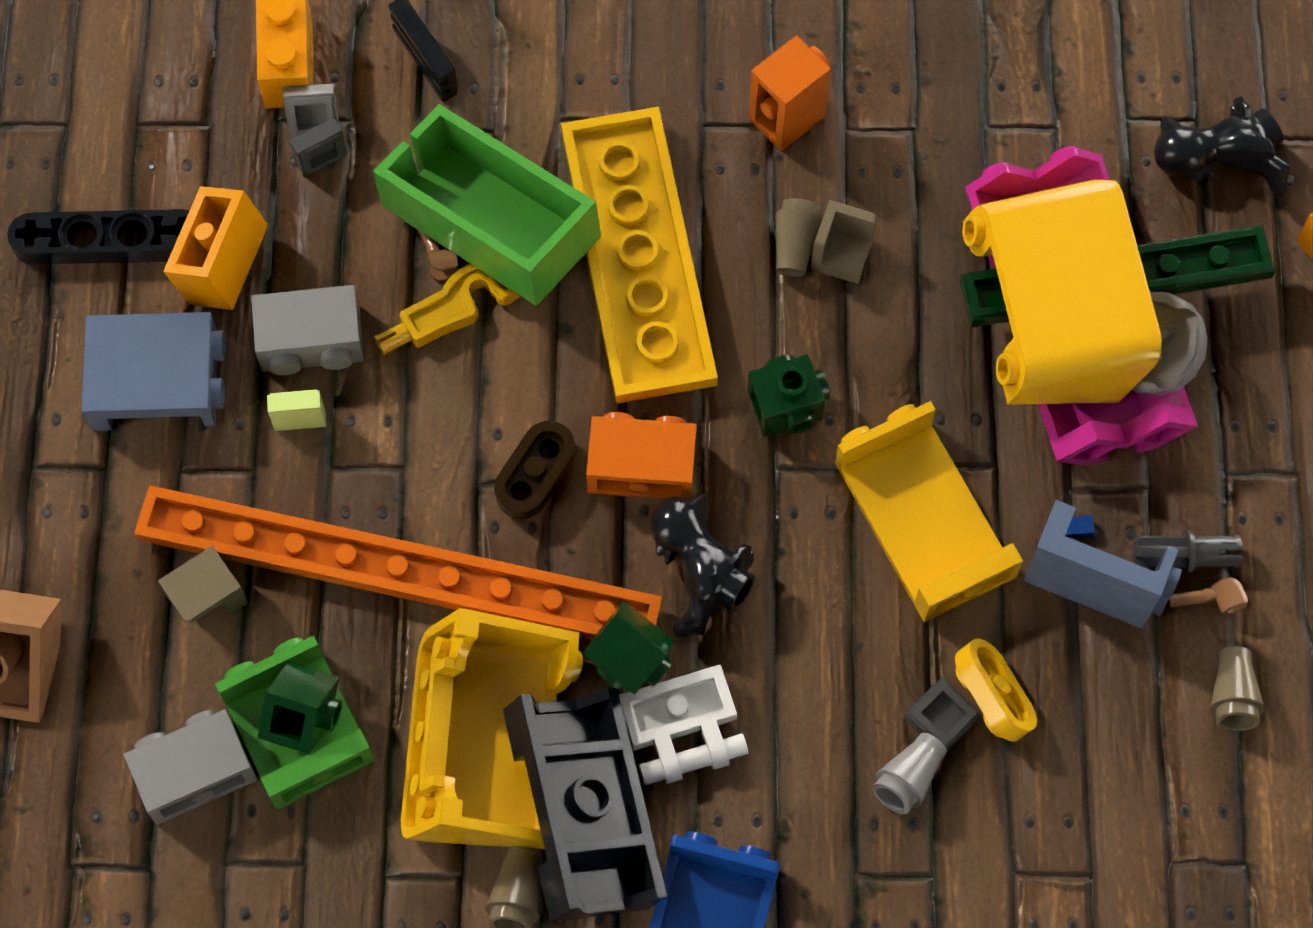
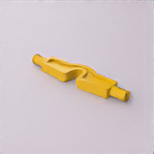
M468 264L456 271L446 281L441 291L402 310L399 313L401 323L379 335H375L374 339L384 356L412 341L416 348H421L441 336L476 322L479 318V311L475 305V300L471 296L474 290L479 288L486 289L496 299L497 303L503 306L510 305L521 296L472 264Z

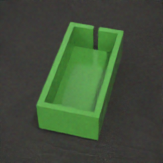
M440 104L410 133L417 168L421 171L418 175L411 146L404 141L373 170L382 207L535 306L548 295L601 237L596 201Z

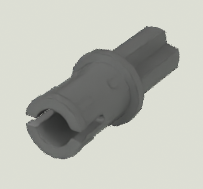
M1191 530L1184 531L1182 536H1139L1135 538L1133 546L1134 562L1142 567H1157L1168 546L1178 549L1173 566L1183 567L1185 573L1193 572L1195 567L1239 569L1243 556L1235 555V553H1220L1221 550H1243L1242 540L1239 535L1194 536Z

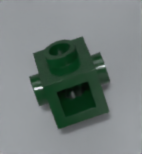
M808 354L796 358L792 355L779 356L767 362L763 368L749 371L747 393L763 437L786 430L790 434L801 433L813 428L817 421L823 419L825 400L830 399V390L822 369L814 371Z

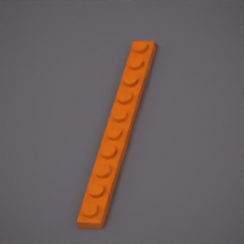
M151 485L148 487L134 532L137 540L197 554L213 545L221 559L457 610L463 608L580 632L579 637L590 640L623 600L656 626L658 625L663 604V597Z

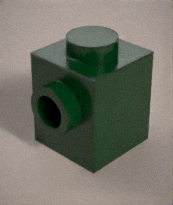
M623 600L591 639L583 654L599 666L597 671L608 684L619 690L625 687L635 695L645 682L654 687L670 668L673 661L667 655L674 640Z
M288 661L265 692L258 738L310 754L325 730L332 732L339 720L342 700L335 699L339 677Z

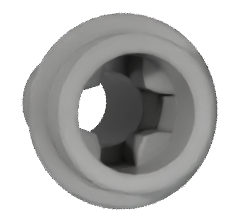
M920 733L912 744L876 772L877 781L872 789L877 799L887 808L899 814H907L911 808L920 807L938 765L947 753L943 743L929 733Z

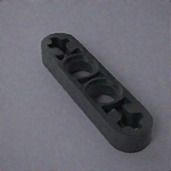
M190 210L31 212L22 214L13 220L9 225L7 237L17 258L24 263L34 265L168 262L177 241L176 236H179ZM139 226L147 230L146 239L138 246L129 247L120 242L122 233L129 227ZM88 227L97 232L96 239L87 247L78 248L70 244L71 235L79 228ZM156 227H161L164 235H160L161 245H158ZM56 229H59L58 237L61 244L60 247H56L53 239H57V235L55 233ZM31 231H39L41 237L35 239L34 246L27 247L24 240L30 238Z

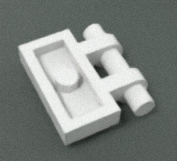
M721 664L657 683L654 687L650 685L640 688L635 695L631 692L619 695L633 751L654 745L658 755V759L638 765L644 785L664 779L666 784L683 780L682 774L710 765L713 770L728 766L730 759L749 754L742 733L723 739L718 726L737 720V712ZM701 731L705 745L679 753L675 752L672 739Z

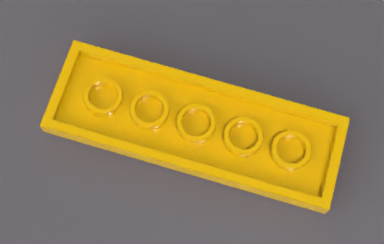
M659 107L561 123V134L572 187L596 201L601 237L587 251L586 257L616 404L718 386V375Z

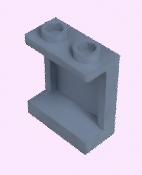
M211 312L86 316L81 412L91 431L112 430L113 419L199 416L202 418L205 426H215L216 409H224L225 406L223 378H217L218 361L226 360L225 331L217 330Z
M1056 500L1024 582L1141 629L1144 628L1151 613L1161 616L1167 601L1173 595L1182 572L1181 569L1173 566L1178 549L1168 546L1155 571H1152L1066 537L1065 535L1076 507Z

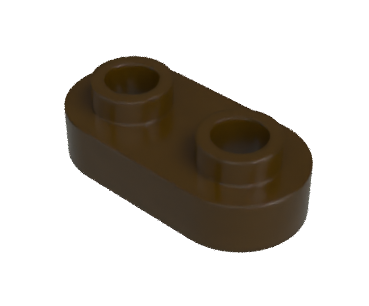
M543 421L533 425L526 432L495 481L496 501L499 508L506 515L516 519H526L535 516L544 508L575 458L574 437L566 426L555 421ZM546 447H554L559 451L554 458L550 459L540 455V452ZM520 488L528 489L531 492L530 497L523 501L516 500L512 495Z

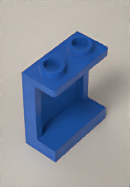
M688 831L685 837L672 835L669 856L663 875L667 898L655 904L649 928H765L780 863L770 860L771 854L757 847L741 845L739 850L735 851L717 846L718 840L707 834Z

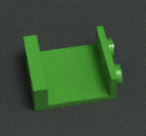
M314 635L305 640L300 637L290 639L276 647L273 651L274 655L256 664L252 661L238 664L225 673V679L215 683L276 810L375 762L361 729L358 728L338 687L335 699L342 700V709L337 725L332 732L325 730L310 754L258 738L265 692L288 661L332 675Z

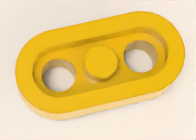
M980 638L973 639L961 648L955 655L956 676L960 683L972 694L983 713L984 722L990 732L999 738L1016 742L1035 729L1037 726L1036 712L1000 652L992 644Z

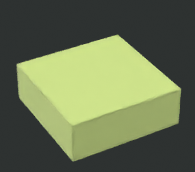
M317 389L270 393V395H267L268 414L275 431L326 427V410L320 391H317Z

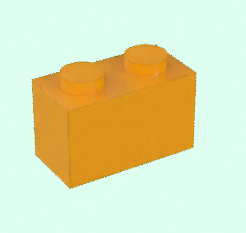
M256 0L257 82L265 109L285 108L283 100L284 87L314 85L313 20L308 0Z
M200 186L163 272L189 305L233 310L266 233L268 223L245 191Z

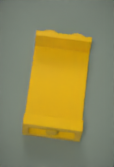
M931 401L917 408L914 404L905 405L891 413L887 418V422L872 429H869L868 426H861L850 431L841 439V443L838 444L835 460L839 472L924 623L1017 578L1023 563V559L1013 543L1005 547L1001 546L933 428L932 423L936 409Z

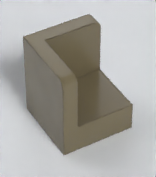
M829 200L814 242L811 270L859 284L874 241L878 216L869 211Z
M213 545L158 580L166 597L175 606L187 624L193 623L222 603L230 615L248 604L241 586Z

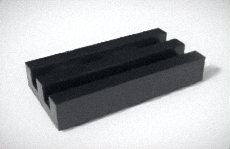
M395 0L388 4L389 10L392 13L390 17L394 23L392 24L394 32L441 101L444 102L457 95L458 87L454 66L408 0Z

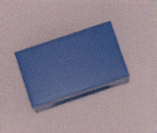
M1092 515L1072 517L1065 536L1071 539L1093 537L1095 530Z

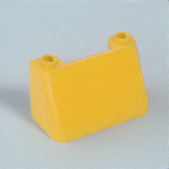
M1089 180L977 205L972 209L963 221V240L975 256L989 257L993 254L1013 339L1006 346L1003 353L999 355L996 362V376L998 382L1003 385L1007 405L1119 403L1155 367L1159 361L1162 347L1159 324L1120 185L1114 180Z
M463 608L452 612L425 631L416 659L401 811V831L405 839L434 843L545 849L525 761L514 762L503 709L521 694H531L537 703L557 701V694L564 691L571 682H576L580 676L583 665L582 653L578 651L580 632Z

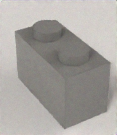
M355 285L251 295L255 353L262 372H271L276 375H291L299 372L301 368L322 366L329 370H340L351 366L352 363L364 362L360 305Z
M226 709L217 713L215 710L197 713L185 722V727L167 735L164 732L147 735L135 743V749L123 754L145 809L156 825L258 781L235 725Z

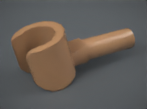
M417 229L426 246L433 279L437 281L449 279L459 270L457 255L449 249L439 250L438 242Z
M1225 578L1212 585L1211 588L1173 594L1169 603L1170 607L1202 603L1207 604L1216 601L1222 615H1230L1245 609L1248 597L1242 584L1237 579Z

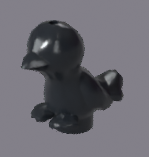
M1241 96L1233 100L1234 105L1230 108V117L1211 128L1205 129L1183 126L1164 115L1160 123L1161 134L1156 140L1154 157L1159 168L1167 175L1175 178H1193L1202 181L1204 175L1214 176L1213 169L1209 165L1215 162L1233 169L1257 173L1267 181L1273 195L1276 197H1283L1287 192L1290 165L1275 155V147L1283 142V134L1275 118L1266 109L1261 108L1252 113L1250 104L1246 103Z
M697 493L690 498L671 497L664 499L654 509L651 517L650 526L652 537L656 544V555L664 556L666 565L671 563L675 556L683 559L684 582L690 600L687 611L672 628L677 637L704 635L710 616L717 613L720 605L731 612L737 611L747 599L755 581V576L748 572L755 561L753 558L754 553L751 551L752 547L742 544L736 551L732 552L728 547L713 539L708 532L705 519L708 493Z

